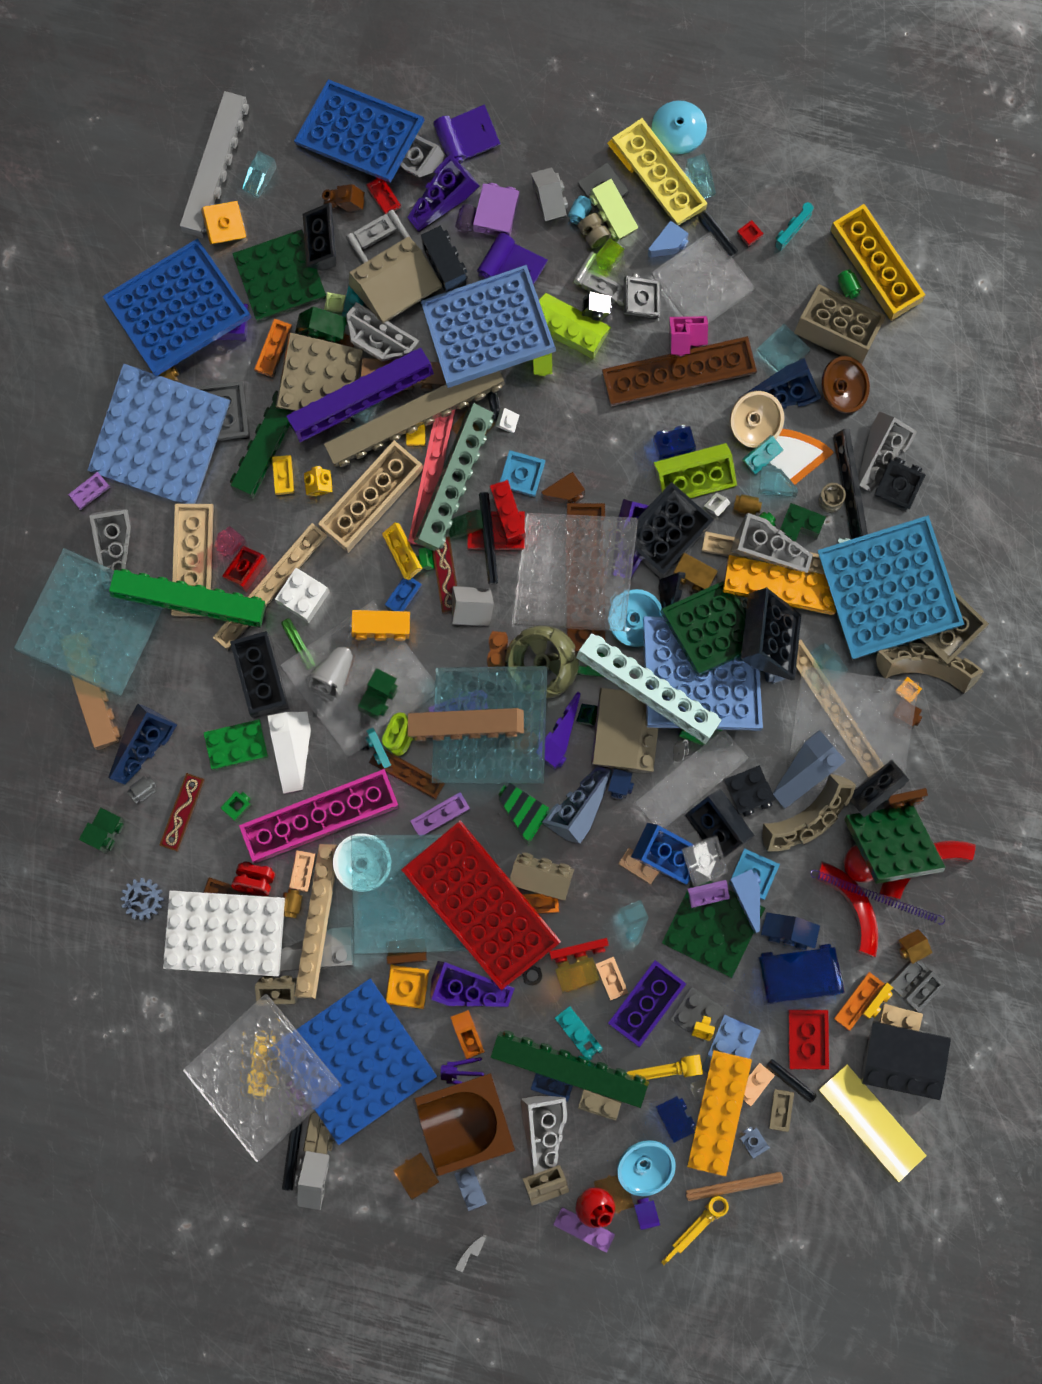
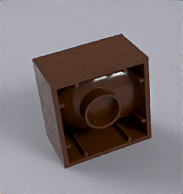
M491 1073L413 1099L436 1176H441L515 1151Z

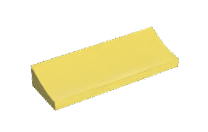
M643 118L612 137V142L676 225H680L706 210L708 203Z
M848 1064L817 1090L896 1182H900L927 1156L868 1087L862 1084L861 1079Z

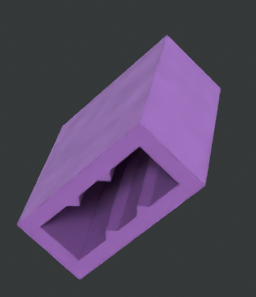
M483 183L473 223L474 231L494 236L501 232L511 236L520 198L519 191L513 187L504 188L499 187L495 183Z

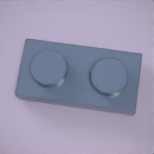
M473 1166L454 1173L468 1211L487 1204Z

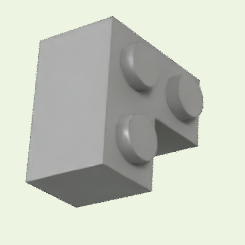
M552 167L531 173L534 190L538 196L541 213L545 221L567 215L565 208H568L566 197L562 195V191H565L559 174L555 173Z
M306 1151L304 1159H300L299 1170H301V1174L296 1175L294 1198H297L298 1207L321 1210L329 1168V1155Z

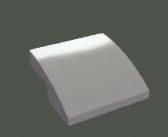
M483 1234L467 1248L455 1268L456 1270L464 1271L470 1254L479 1256L487 1237Z

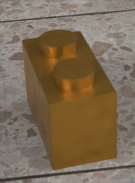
M684 553L673 574L684 572L686 576L685 579L680 580V584L685 585L686 583L692 587L693 591L698 593L711 586L718 570Z

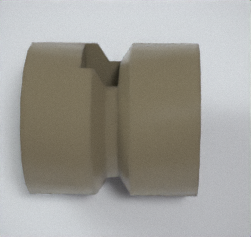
M598 213L588 215L578 224L581 233L587 236L586 241L592 249L603 245L611 238L607 227L602 226L603 221Z
M829 483L824 486L818 498L819 507L827 513L837 512L845 500L846 493L844 488L837 483Z

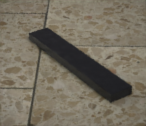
M843 429L833 436L842 487L846 493L845 505L851 539L868 535L850 429Z

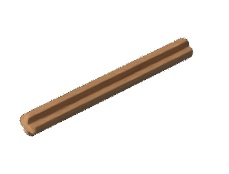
M781 1172L691 1189L686 1191V1198L688 1201L778 1184L783 1182V1176Z

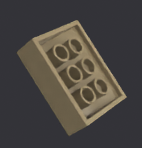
M409 236L349 272V286L382 323H385L442 287L441 282L423 252Z
M818 284L800 317L794 334L841 356L852 357L862 364L886 315Z
M954 589L964 625L921 638L947 665L989 625Z
M600 688L591 764L641 774L653 772L658 728L647 727L646 704L625 690Z

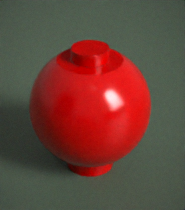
M857 845L851 847L844 857V869L847 875L861 883L874 880Z
M596 1187L589 1188L583 1191L576 1201L577 1217L587 1227H606L614 1217L615 1202L606 1190Z

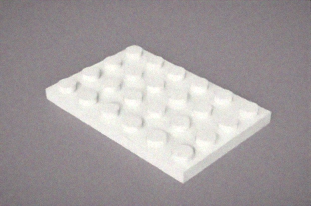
M169 891L163 969L279 976L285 898Z

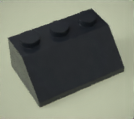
M327 203L302 214L307 267L320 271L336 266L332 203Z
M721 788L707 796L685 814L703 841L714 838L720 861L755 836Z

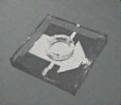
M712 836L682 849L693 886H699L728 873L717 836Z

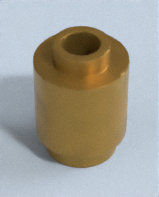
M743 494L741 496L736 495L733 510L741 514L749 513L756 515V513H760L762 502H758V497Z
M288 889V892H283L282 898H285L284 917L296 919L297 914L300 912L303 897L299 895L300 891Z

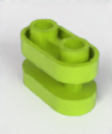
M401 712L392 716L382 737L383 745L394 755L400 756L408 750L413 739L408 737V716Z

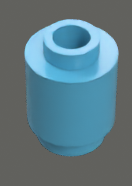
M580 195L575 199L568 214L572 223L578 225L581 220L589 215L592 208V202L589 198Z

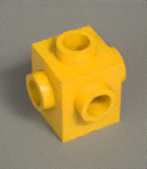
M315 466L310 471L304 473L306 495L321 497L333 492L330 470L322 469L321 466Z

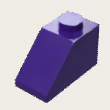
M649 1197L638 1199V1204H634L639 1229L643 1230L660 1226L654 1200L649 1201Z

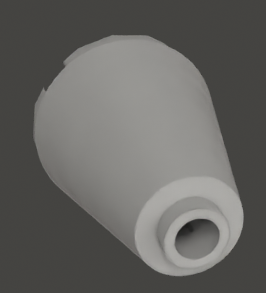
M337 647L308 675L306 684L309 689L312 686L315 689L314 693L323 699L334 701L337 698L339 700L353 659L351 651L346 647Z

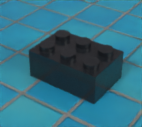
M440 225L421 234L422 248L441 282L444 292L466 286L468 276L464 263L459 261V253L456 247L451 245L448 231H444Z

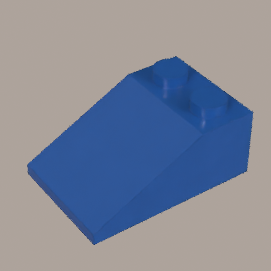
M647 822L631 858L687 885L691 875L683 850L694 844L659 825Z

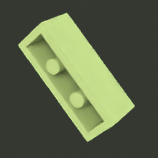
M612 179L590 191L591 195L589 198L594 206L597 205L600 211L598 214L602 221H606L612 239L615 238L616 241H619L638 229Z

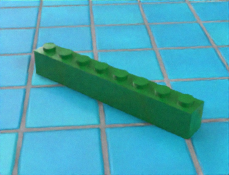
M126 569L114 570L109 589L110 596L113 598L261 628L266 608L265 601L260 597H244L243 594L237 592L229 594L225 593L222 589L215 588L210 590L206 589L203 585L191 586L184 581L172 582L167 578H153L145 573L133 574Z

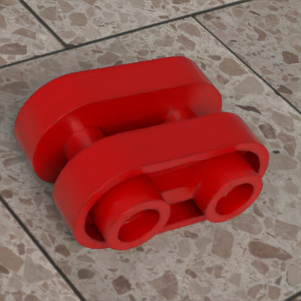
M248 861L239 863L236 869L238 876L233 878L231 887L238 892L254 896H269L271 890L269 884L273 883L275 877L272 868L253 865Z

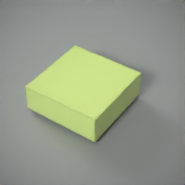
M327 292L324 310L342 315L346 295Z

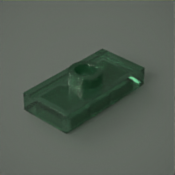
M476 509L451 519L453 522L449 529L450 539H457L482 529L481 510Z

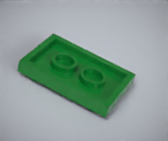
M260 719L203 732L212 770L268 757Z

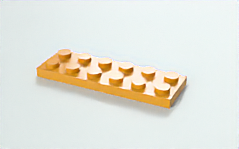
M732 555L728 556L723 585L724 593L748 597L749 593L767 587L791 607L830 615L836 613V607L825 575L813 572L804 573L770 563Z
M713 1050L687 1167L722 1176L727 1175L752 1059Z

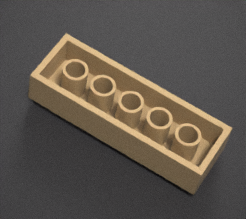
M394 440L318 523L319 528L349 553L423 471L422 463Z

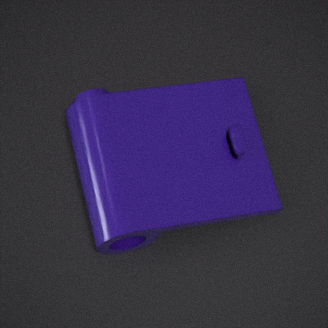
M485 104L454 118L442 116L433 122L446 158L451 154L460 164L463 163V160L501 145Z
M500 232L479 265L477 272L479 273L478 276L484 280L527 265L534 285L548 259L515 244V241L510 236Z

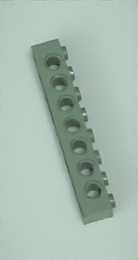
M475 403L467 408L414 539L415 543L432 551L439 549V547L442 548L446 540L444 537L445 532L450 529L453 522L451 517L453 513L457 512L460 505L457 503L459 497H462L465 493L466 486L464 485L473 473L472 465L477 462L480 456L478 450L486 441V430H489L492 426L493 419L491 418L493 412ZM473 423L478 425L479 431L473 429ZM466 440L472 443V448L467 447ZM459 457L464 458L465 465L459 462ZM452 474H456L458 476V482L453 480ZM446 490L452 494L451 499L446 497ZM439 507L444 509L445 516L439 514ZM432 524L437 526L438 533L432 531Z

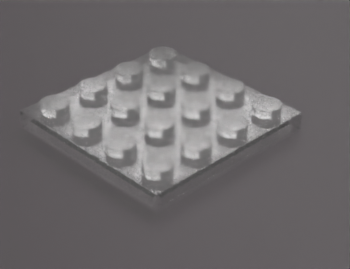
M711 231L651 272L652 277L659 281L660 287L683 317L707 316L708 323L756 289Z

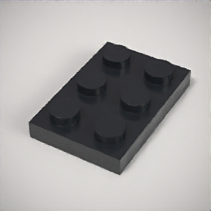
M890 760L854 790L850 801L865 818L868 814L873 813L875 808L881 803L887 801L898 789L903 788L910 779L893 760Z

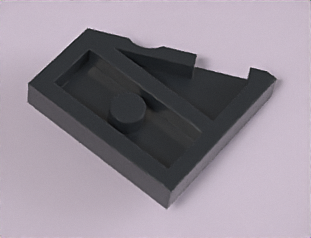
M678 572L659 579L658 589L662 608L680 600L682 590L679 589L680 580L685 579L686 575L684 572Z

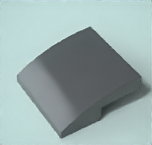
M921 960L914 964L908 961L888 982L893 987L892 989L918 1013L945 986L943 981L933 971L929 970Z

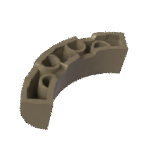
M909 643L908 646L883 649L878 651L876 658L877 667L885 679L901 673L927 674L952 684L962 693L970 690L984 672L967 658L955 657L947 665L927 644Z
M830 774L819 796L804 811L781 822L763 824L762 838L768 852L788 850L791 846L800 843L806 844L824 833L839 818L838 814L842 811L843 807L849 804L856 784L845 777Z

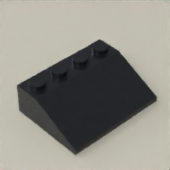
M671 482L620 538L648 568L662 579L682 558L683 554L710 528L714 519Z
M767 587L748 594L741 659L752 668L792 681L795 680L801 614Z
M873 1021L860 1077L862 1084L940 1100L945 1082L951 1037Z

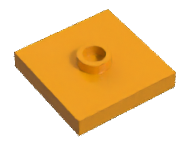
M238 201L201 208L210 245L246 238Z
M390 965L385 999L387 1003L424 1009L430 970Z

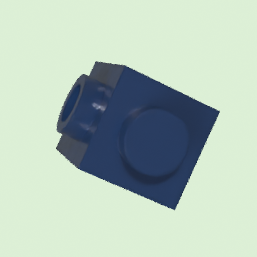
M614 769L608 794H611L612 798L622 800V797L626 798L627 793L631 794L634 785L631 782L633 773Z

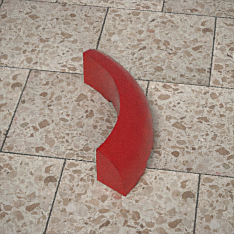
M963 841L933 843L942 861L956 860L967 863L973 861L976 845ZM911 878L883 882L879 896L883 894L887 898L900 900Z
M821 861L818 870L820 872H818L816 880L829 885L847 900L856 917L858 924L857 953L876 958L879 938L878 925L868 897H865V892L861 896L862 888L858 895L859 885L845 872L829 863ZM840 880L847 881L848 884L846 889H844L846 886V882H844L843 888H841L843 881H841L840 886L838 887Z

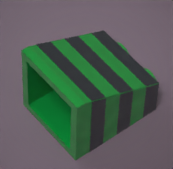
M509 783L508 786L504 785L498 794L499 803L521 838L529 845L542 825L543 820L548 815L549 807Z

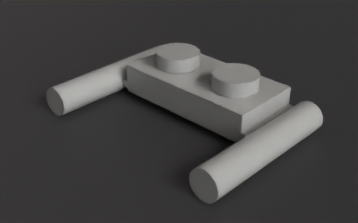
M390 210L387 214L348 234L346 239L360 262L364 264L368 259L362 249L364 250L389 236L396 229L402 239L407 238L409 234L395 211Z
M590 252L573 280L574 283L582 285L581 288L589 292L611 296V303L617 302L618 305L623 306L624 287L589 270L596 258V254ZM633 273L631 277L639 278V275Z

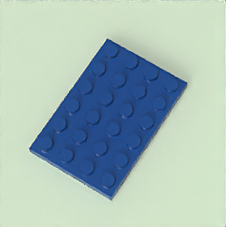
M328 79L294 142L298 146L391 183L425 120L423 116Z

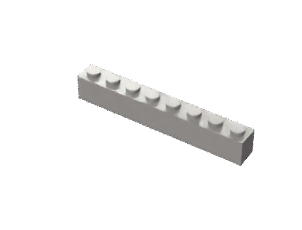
M224 91L180 223L183 233L204 238L205 232L207 233L201 208L215 205L216 199L220 198V187L227 177L226 168L232 162L233 155L231 153L233 148L237 147V135L243 129L244 122L242 120L249 110V104H247L246 97Z

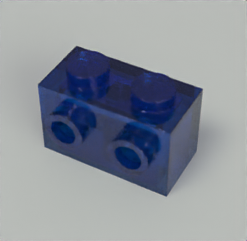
M680 425L668 432L667 430H661L653 436V443L659 461L696 450L690 426Z
M678 1096L656 1106V1110L673 1143L695 1133L693 1128L696 1127L692 1117H687L684 1111L687 1109L683 1098L678 1099Z

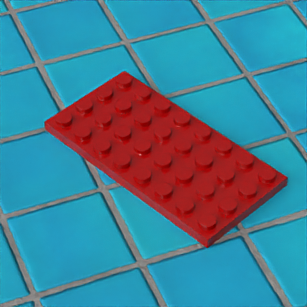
M461 820L401 869L500 990L504 989L561 942Z

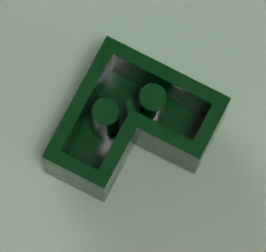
M313 306L299 313L295 334L311 338L320 337L325 339L324 341L336 343L343 339L347 319L344 316Z
M790 503L780 530L795 542L799 532L817 539L826 516Z
M376 668L367 684V690L358 704V711L376 720H379L380 716L384 717L389 708L386 706L388 701H393L397 694V678Z
M100 807L92 824L87 823L79 840L107 854L115 845L114 839L117 833L120 834L124 828V819Z

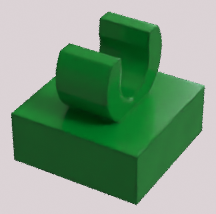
M427 548L418 549L419 556L416 557L421 567L428 571L435 569L433 551Z

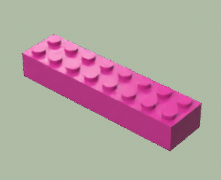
M383 769L241 824L239 827L252 862L256 864L400 807L386 771Z

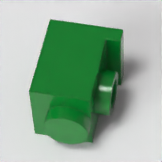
M235 791L221 809L235 822H238L252 806L249 803L251 798L243 791L241 794ZM237 803L242 804V807L240 809L235 808V805Z

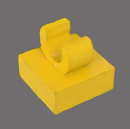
M703 1016L701 1023L696 1021L691 1036L711 1041L715 1027L710 1026L711 1018Z

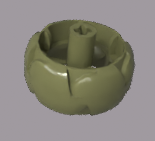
M549 626L529 627L521 631L507 648L505 663L508 665L507 677L514 688L523 695L533 699L557 697L572 685L577 676L579 659L576 658L577 653L574 650L576 646L563 631ZM547 641H551L555 645L559 655L555 653L545 654ZM530 646L537 656L534 658V666L526 668L524 666V655L526 649ZM539 671H552L557 675V678L552 679L549 685L543 686L534 683Z

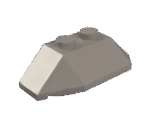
M356 303L346 314L351 343L382 362L403 357L413 351L419 344V340L390 322L382 323L372 311L359 303Z

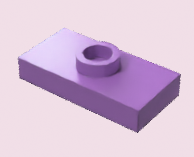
M96 472L69 493L68 496L81 511L109 489L110 486Z
M726 880L688 889L692 908L730 899Z

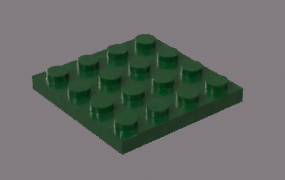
M302 229L232 253L257 322L327 297L317 269L307 267L305 238Z
M724 581L664 607L660 611L697 676L741 657L746 611L737 595L723 592Z
M905 805L897 809L892 807L874 810L873 813L868 814L865 818L861 813L849 814L844 818L876 884L943 872L946 868L914 806Z
M706 879L693 885V881H691L689 888L714 882ZM687 890L661 944L732 979L754 933L736 894L728 890L730 899L692 908ZM760 905V919H761V917H762V915H763V913H764V911H765V907H763V906H761V905Z

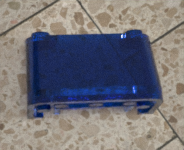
M831 944L819 945L820 949L778 955H773V952L761 953L762 957L757 958L764 1005L844 994V984L836 948L831 947Z

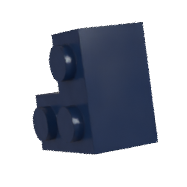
M766 912L761 935L768 937L769 942L780 944V941H783V944L807 950V947H816L820 925L795 916Z

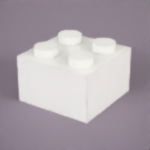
M295 568L275 600L277 604L305 622L310 623L330 592L328 587Z

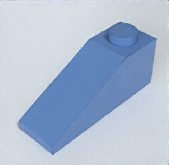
M751 869L730 879L729 882L754 934L760 931L759 883H761L757 872L753 873Z

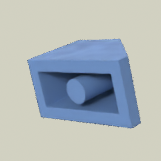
M670 221L648 249V256H666L677 254L680 249L683 251L689 243V233Z

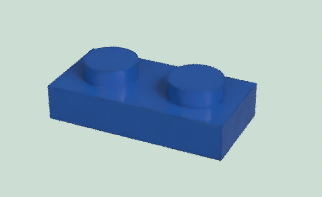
M403 577L385 603V607L391 611H405L422 584L413 578L407 580Z

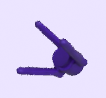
M482 1057L447 1062V1065L442 1064L441 1080L446 1081V1084L456 1085L462 1083L461 1081L454 1080L458 1076H484L483 1072L458 1071V1067H454L482 1061Z

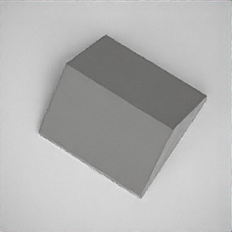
M453 586L452 625L490 626L494 606L491 589Z

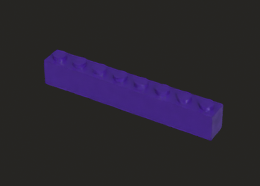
M420 347L376 369L372 373L362 376L348 385H344L325 397L309 403L307 406L292 412L286 417L299 442H302L433 375L431 363Z

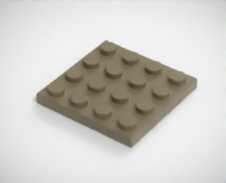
M289 333L275 407L296 411L342 388L344 385L358 379L363 350ZM349 417V418H347V419H345V420H343V421H341V422L348 424V423H350V418H351V417Z

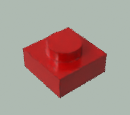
M753 220L737 231V234L748 247L763 237L764 234Z

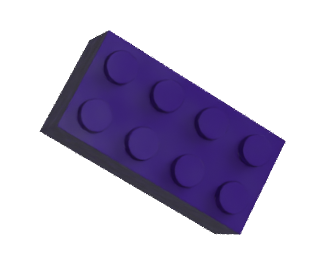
M655 960L608 1022V1025L639 1048L680 994L686 983Z

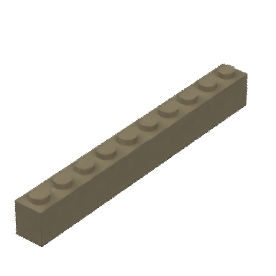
M500 371L450 388L446 384L324 445L333 464L336 467H344L354 458H363L367 455L366 452L372 449L374 451L384 447L383 444L388 441L391 443L394 440L397 441L401 438V435L414 433L418 430L417 427L423 424L428 426L434 423V419L441 416L444 418L450 415L451 411L456 408L463 409L469 405L468 402L474 399L479 401L486 397L485 394L501 390L502 386L505 385L504 379Z

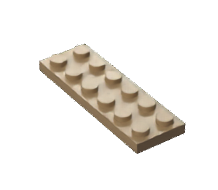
M175 504L172 582L184 581L188 585H203L206 589L211 590L213 504ZM171 610L172 616L205 617Z

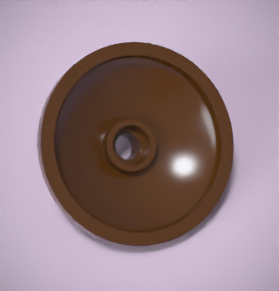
M841 356L831 360L825 367L822 375L824 397L832 408L842 413H851L862 408L870 392L869 377L863 365L849 356Z

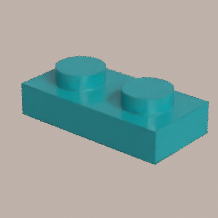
M770 435L742 460L753 474H757L783 451V448L774 436Z
M374 728L366 730L369 736L365 738L370 748L374 746L377 752L373 755L378 765L382 763L384 768L391 766Z

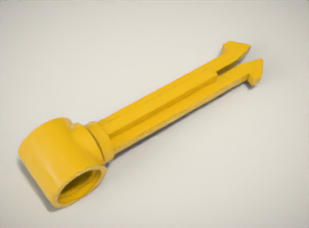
M699 1054L682 1057L681 1063L677 1061L676 1063L628 1071L627 1074L633 1076L641 1075L646 1080L672 1075H682V1073L684 1077L703 1074Z
M713 1196L709 1199L703 1213L672 1244L674 1249L661 1261L663 1265L677 1252L681 1254L715 1218L718 1220L727 1213L729 1206L725 1198ZM717 1200L723 1203V1209L719 1212L714 1211L712 1207L713 1203Z

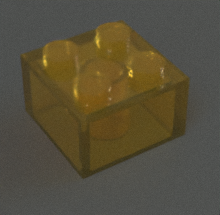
M588 955L577 958L576 963L569 964V961L558 964V968L555 969L562 994L600 981L593 957L588 958Z

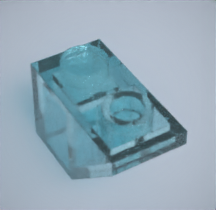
M641 900L619 909L620 914L617 915L621 925H625L628 930L625 935L629 944L633 942L634 946L639 944L649 918Z

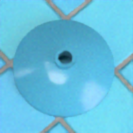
M672 101L660 107L655 113L652 120V131L668 152L685 154L701 145L706 135L707 123L702 111L694 104L686 101ZM681 120L683 121V123L678 124L677 121Z
M634 589L623 592L613 601L609 609L608 622L612 634L625 645L632 647L644 646L643 617H663L660 613L662 609L660 602L654 595L644 590ZM631 615L635 617L633 622L630 620Z
M650 1140L638 1142L630 1146L620 1157L617 1165L618 1180L622 1187L633 1195L650 1196L656 1194L671 1182L675 1174V1159L669 1148L660 1142Z

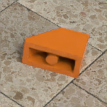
M469 1010L452 1016L451 1020L466 1059L484 1053Z

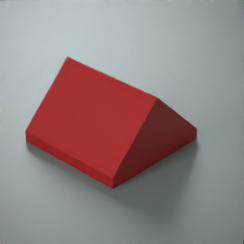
M243 546L222 577L244 592H247L267 564V560L263 554Z

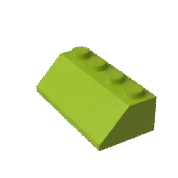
M545 293L539 299L551 337L594 359L611 326L601 321L592 320L590 317L582 316V311Z
M727 443L654 462L656 478L661 493L671 482L689 498L737 486L733 457Z

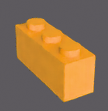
M352 610V637H355L356 640L375 638L377 641H384L386 638H394L395 641H405V639H409L410 612Z

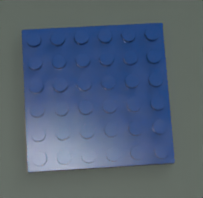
M198 238L103 296L155 377L252 318Z
M371 978L272 1046L338 1145L348 1140L437 1077Z

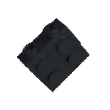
M899 457L889 458L875 495L910 509L926 474L922 472L923 468L912 464L911 467L905 465L906 461Z
M760 765L724 779L734 807L740 815L743 814L746 817L755 813L754 809L761 807L763 810L773 806L772 802L775 801V798Z

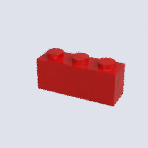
M506 480L490 485V492L507 543L525 539L526 533L509 481Z

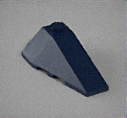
M805 358L787 365L746 392L764 391L770 393L778 399L783 409L793 405H798V407L805 406L822 398Z
M137 704L127 722L108 778L125 785L141 769V765L148 758L151 759L155 755L154 752L161 745L164 746L169 741L177 724L153 709Z

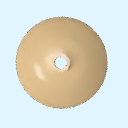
M752 391L741 396L734 404L730 414V428L734 437L743 445L756 448L770 435H773L776 439L784 425V411L780 402L773 395L764 391ZM751 415L755 416L753 421L750 420Z

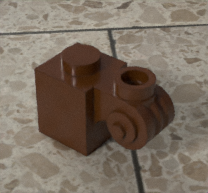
M353 184L337 186L335 190L326 189L322 193L323 205L332 203V209L338 205L347 212L363 210L365 192Z

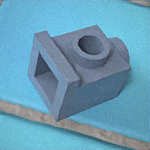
M750 1126L741 1132L743 1136L739 1139L752 1159L770 1148L757 1127L752 1129ZM755 1137L757 1139L756 1145L750 1143L751 1138Z

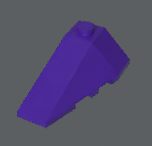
M451 154L437 166L434 171L436 174L431 182L427 183L426 191L417 200L407 217L418 231L465 201L480 187L472 175Z
M578 691L563 712V717H560L555 723L554 731L548 733L536 751V759L554 770L557 767L561 768L567 759L564 756L566 755L581 693Z
M437 961L431 978L430 999L447 1006L508 1007L514 988L507 985L504 989L500 990L496 983L489 978L446 962Z

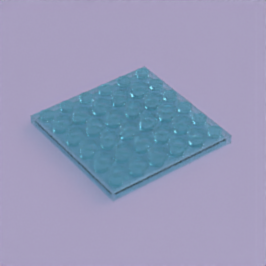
M63 548L14 650L121 697L163 608L111 597L109 589L114 570Z
M546 666L436 668L434 712L518 708L524 710V734H517V737L513 738L505 737V734L499 735V738H487V735H481V739H469V736H462V740H451V737H444L442 741L433 740L432 783L544 784L547 698Z
M443 834L351 836L354 954L468 951L401 870Z

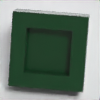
M582 703L576 722L594 726L597 719L598 706Z

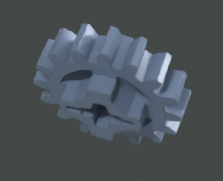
M141 878L139 883L136 879H133V885L126 884L129 889L122 890L126 895L121 897L120 900L125 901L122 908H128L126 911L127 915L133 913V919L139 916V919L143 921L144 916L151 919V913L158 914L156 908H162L159 901H164V898L159 897L163 892L162 890H156L159 886L157 883L152 885V880L150 879L145 883V879ZM142 886L149 887L152 891L145 892ZM134 891L135 893L133 897L130 899V895ZM140 895L146 897L144 903L138 902L141 899ZM154 900V904L150 908L151 901ZM139 906L143 912H137L132 907Z

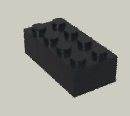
M265 631L230 641L250 716L254 718L289 708L268 632Z

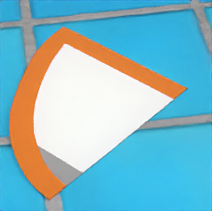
M782 429L776 440L783 448V451L770 463L786 482L793 487L835 452L826 444L813 437L790 429Z

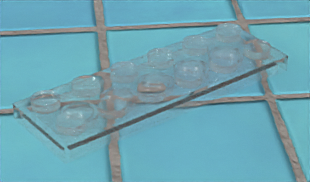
M722 730L635 803L652 824L659 825L665 829L749 758L725 730Z

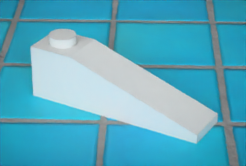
M284 712L269 715L267 717L283 794L303 790L311 734L308 712Z

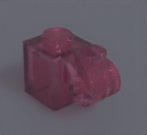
M229 526L226 530L218 533L214 547L223 557L228 555L232 559L246 543V540Z

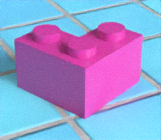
M707 316L669 317L671 354L683 356L690 354V345L695 347L708 345Z

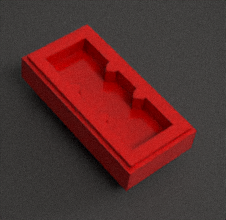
M376 178L366 184V188L384 215L390 210L396 211L401 208V204L385 180Z

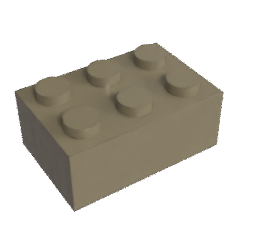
M518 853L510 880L518 888L565 901L574 869H571V866L567 864H554L546 858H541V860L533 858V855L529 853Z

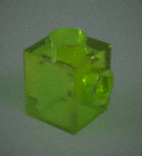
M609 238L596 255L597 265L601 269H607L611 272L624 256L625 249Z

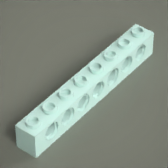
M591 633L577 654V659L704 744L708 742L722 721L716 713L706 710L698 701L691 700L683 691L676 690L670 686L668 681L658 678L650 669L643 668L635 659L625 656L617 647L610 646L598 635L595 636ZM601 652L605 657H600L597 653ZM613 663L620 664L621 668H616ZM629 674L636 675L638 679L631 678ZM645 685H651L654 690L647 689ZM662 696L669 697L670 701L664 700ZM678 707H684L686 712L680 711ZM694 717L700 718L702 723L697 722Z

